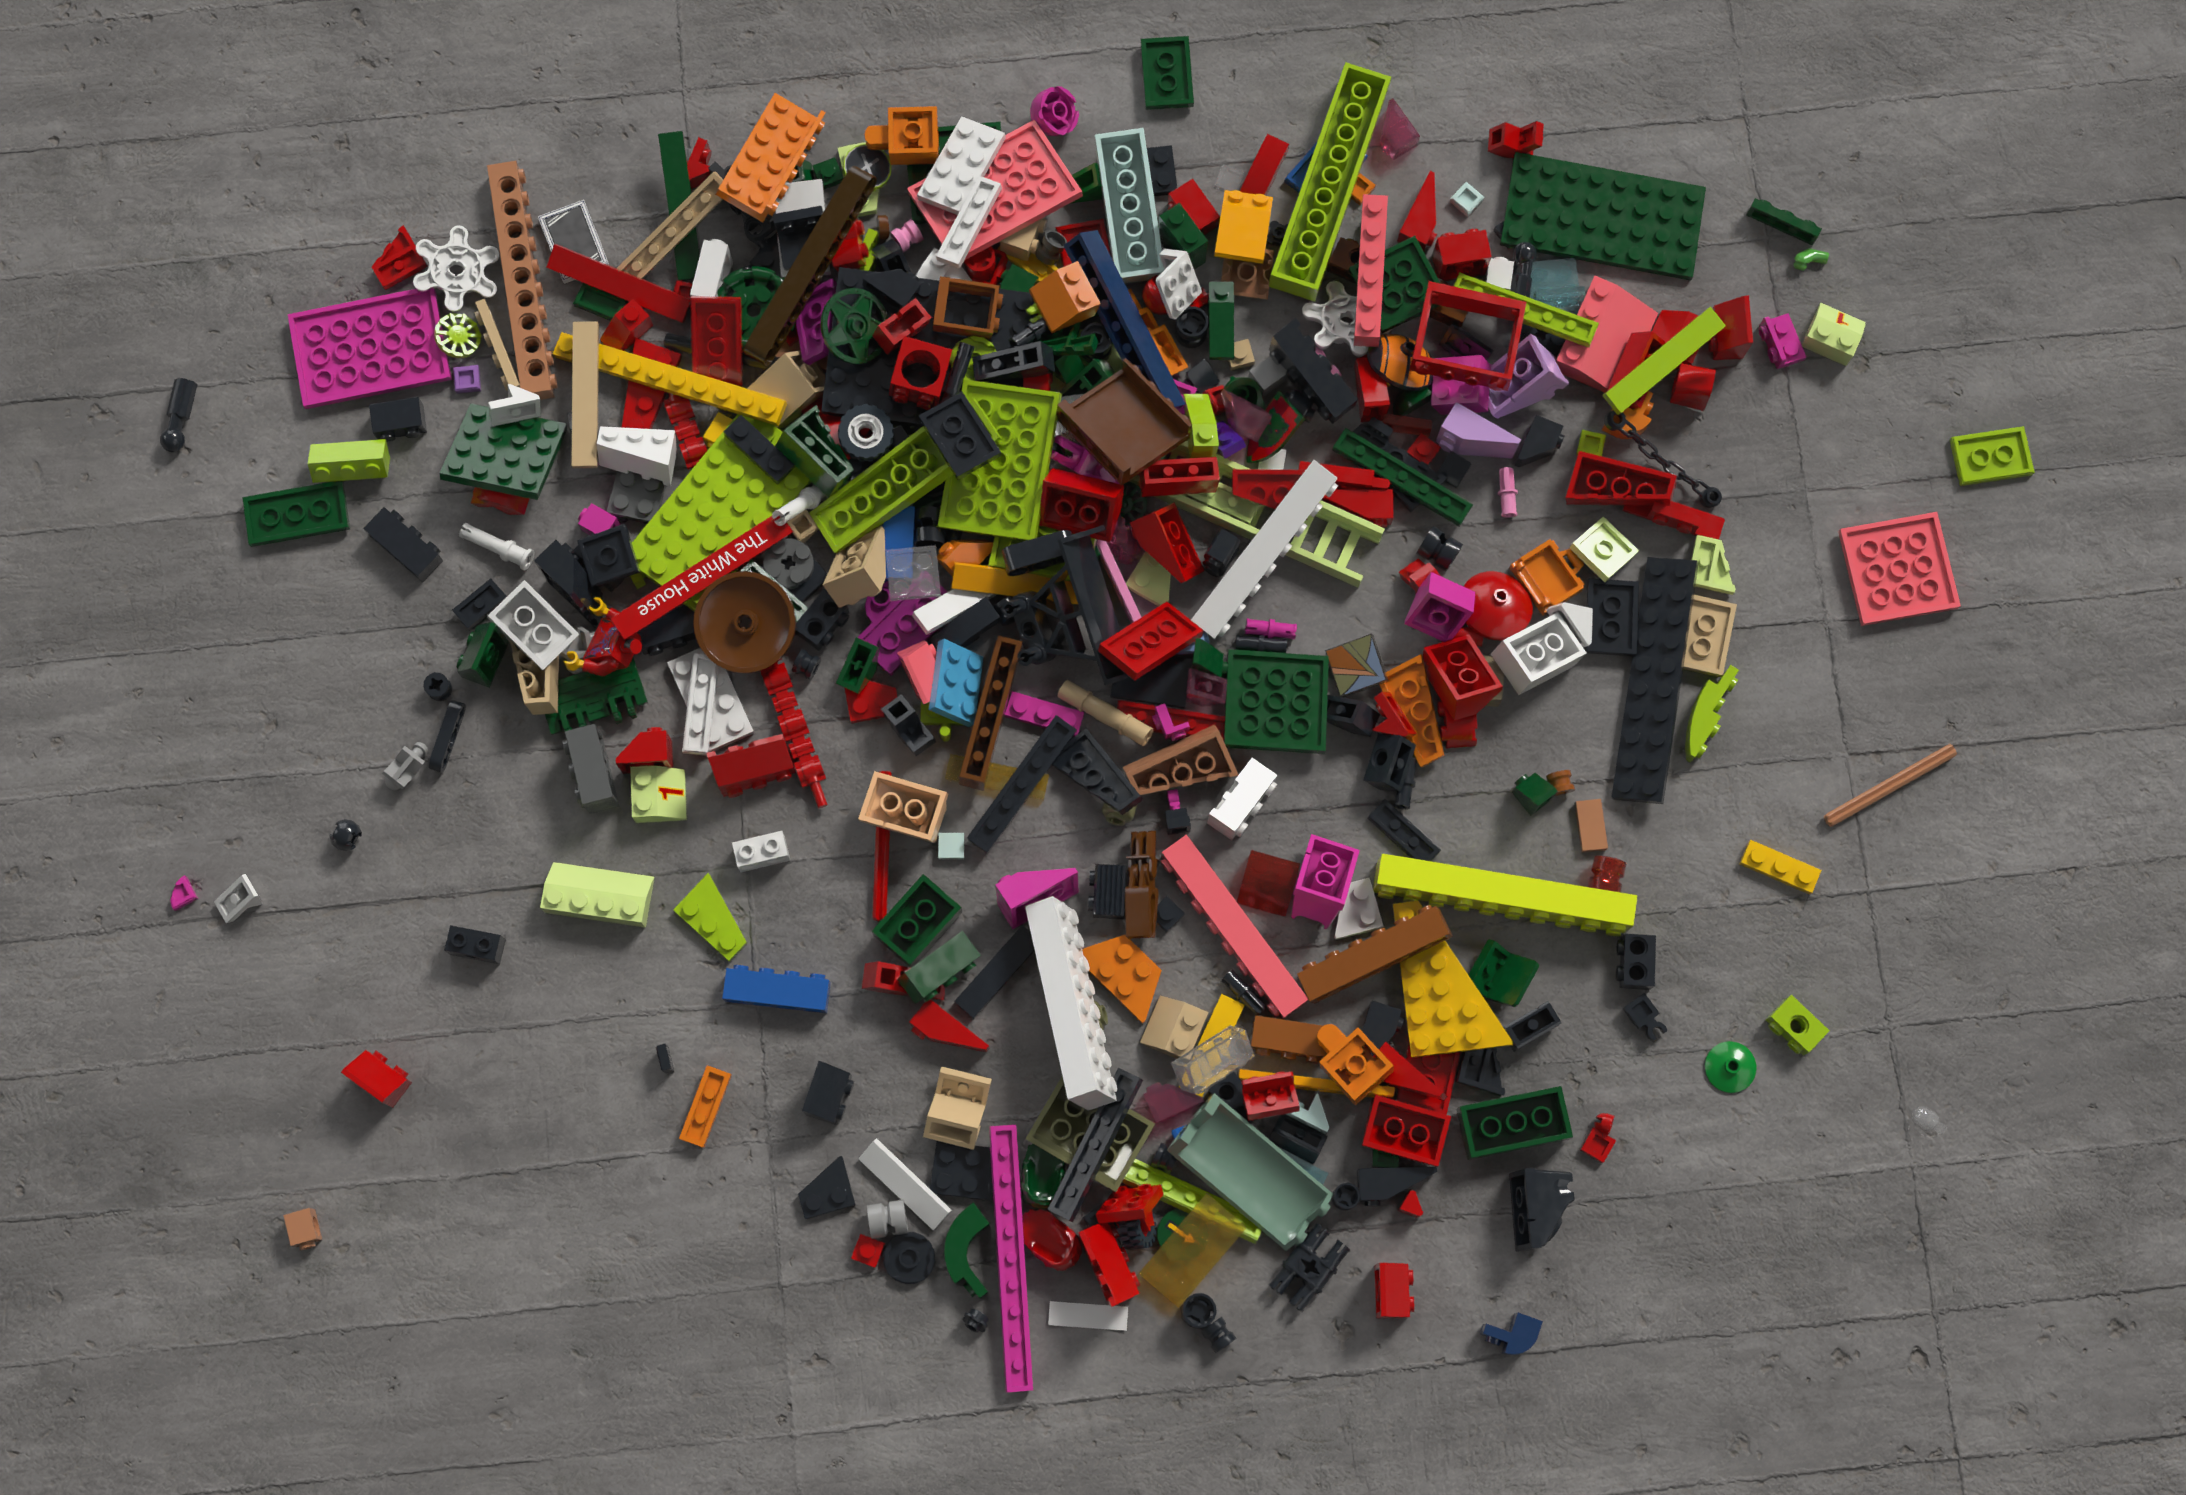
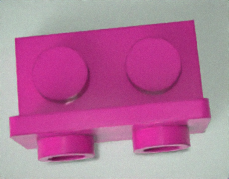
M1789 313L1772 319L1769 316L1763 318L1758 328L1759 335L1763 341H1766L1768 357L1772 363H1775L1776 368L1780 369L1804 361L1806 355Z

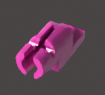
M1061 435L1054 438V442L1071 451L1072 456H1064L1052 450L1050 459L1074 470L1078 474L1119 484L1083 446Z

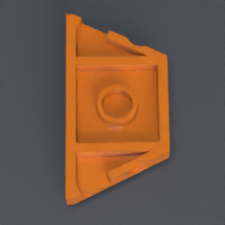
M1126 935L1083 948V955L1086 957L1090 967L1088 972L1143 1024L1146 1021L1162 970Z

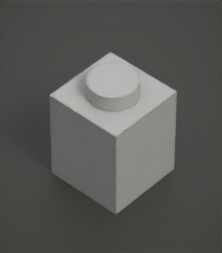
M1268 357L1249 370L1248 375L1249 378L1255 380L1259 385L1262 397L1287 380L1284 367L1281 364L1277 365L1271 357Z

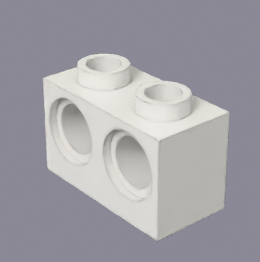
M783 831L732 843L737 867L740 872L790 861Z

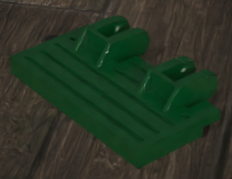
M634 657L627 668L615 670L606 676H599L584 671L558 680V713L545 714L551 735L562 732L559 722H562L564 731L572 730L568 719L574 717L578 719L579 728L587 726L583 715L586 713L589 722L610 716L607 706L611 707L616 724L622 723V716L616 704L622 701H626L629 716L632 719L637 718L632 698L635 697L638 706L647 704L648 700Z

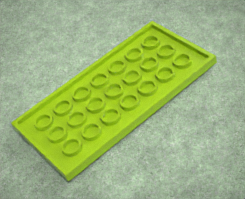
M740 414L736 415V417L731 421L727 428L740 416ZM743 416L774 446L776 445L783 433L780 429L772 424ZM722 432L632 542L640 572L661 587L772 516L775 510L780 509L799 497L800 492L807 488L811 481L795 466L777 485ZM742 565L741 567H739L731 573L739 572L744 565ZM705 590L683 604L695 612L698 600Z

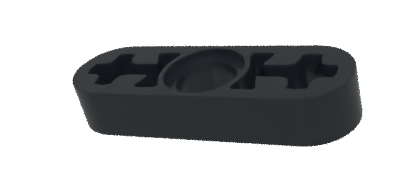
M455 700L450 701L429 760V769L441 773L444 772L465 714V703Z

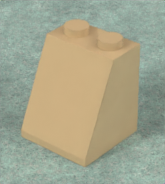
M801 350L784 353L747 389L787 402V407L780 424L775 426L780 429L788 426L802 415L801 411L819 398L823 399L826 374L817 362L811 365L804 363Z

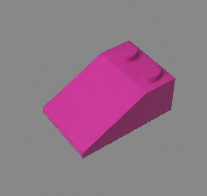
M1076 868L1017 872L1012 876L1006 875L995 885L997 906L1012 929H1015L1028 921L1025 906L1052 896L1063 902L1079 893L1078 871Z

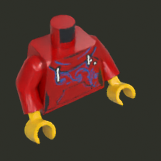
M595 597L594 600L600 604V607L593 609L589 606V609L596 616L605 615L606 617L601 619L583 659L580 660L576 652L568 651L566 654L573 661H564V663L571 671L582 668V671L606 676L615 670L624 669L629 666L633 655L640 653L642 649L641 636L636 633L624 641L610 621V618L620 612L612 607L608 609L600 598Z

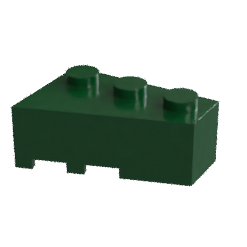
M815 405L783 431L775 447L829 498L846 484L854 469L840 445L835 444L830 435L831 430L828 424L824 425L819 416L820 411Z

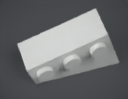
M600 427L597 440L600 466L626 474L629 471L642 475L643 479H658L663 481V485L671 487L677 454L675 430Z
M1252 758L1236 778L1229 791H1226L1216 809L1213 808L1210 812L1207 824L1230 840H1233L1236 835L1241 837L1248 827V824L1245 823L1250 815L1253 817L1257 815L1263 806L1260 801L1264 795L1269 797L1278 784L1274 782L1277 775Z

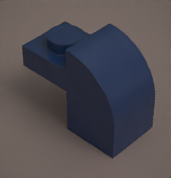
M1517 1312L1514 1313L1509 1331L1486 1323L1482 1325L1480 1335L1486 1336L1485 1341L1493 1345L1500 1346L1501 1342L1504 1343L1502 1354H1520L1529 1350L1535 1344L1543 1321Z

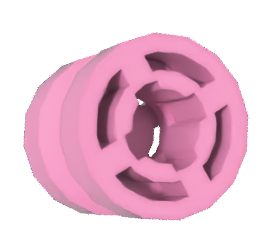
M911 219L905 222L901 229L896 228L890 232L892 239L902 248L903 253L910 248V244H918L924 240L919 228Z

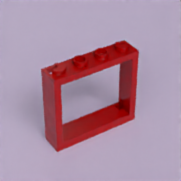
M1429 281L1410 371H1415L1420 375L1438 376L1448 381H1462L1471 386H1485L1494 391H1508L1512 380L1527 302ZM1431 304L1514 321L1504 373L1421 356Z

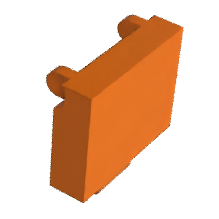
M1551 539L1528 552L1509 567L1517 580L1528 591L1531 600L1542 616L1548 613L1546 611L1548 607L1566 602L1582 592L1585 585L1580 577L1576 576L1584 565L1582 560L1571 549L1559 552V547ZM1567 556L1569 561L1574 566V569L1570 568V566L1563 557Z

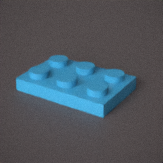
M946 639L938 641L929 710L964 726H973L977 712L984 657Z

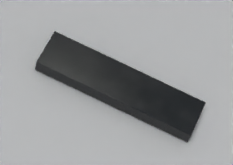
M1022 925L958 996L954 1003L974 1019L1035 951L1031 932Z

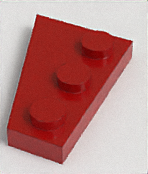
M1232 469V495L1276 509L1305 470Z

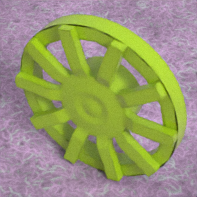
M449 313L438 321L434 330V339L437 346L445 354L454 358H465L472 355L479 347L481 333L477 326L478 324L466 314ZM451 319L453 326L451 327L445 321ZM455 319L461 320L459 325H457ZM464 322H467L469 326L464 328ZM442 324L449 331H441L439 327ZM472 328H473V330L475 331V333H468V332H467V331H469V330L472 329ZM439 335H447V339L441 342ZM467 338H476V343L474 344ZM450 343L453 346L450 350L446 348L444 345ZM467 343L472 349L467 351L464 344ZM461 346L462 353L455 352L456 347Z

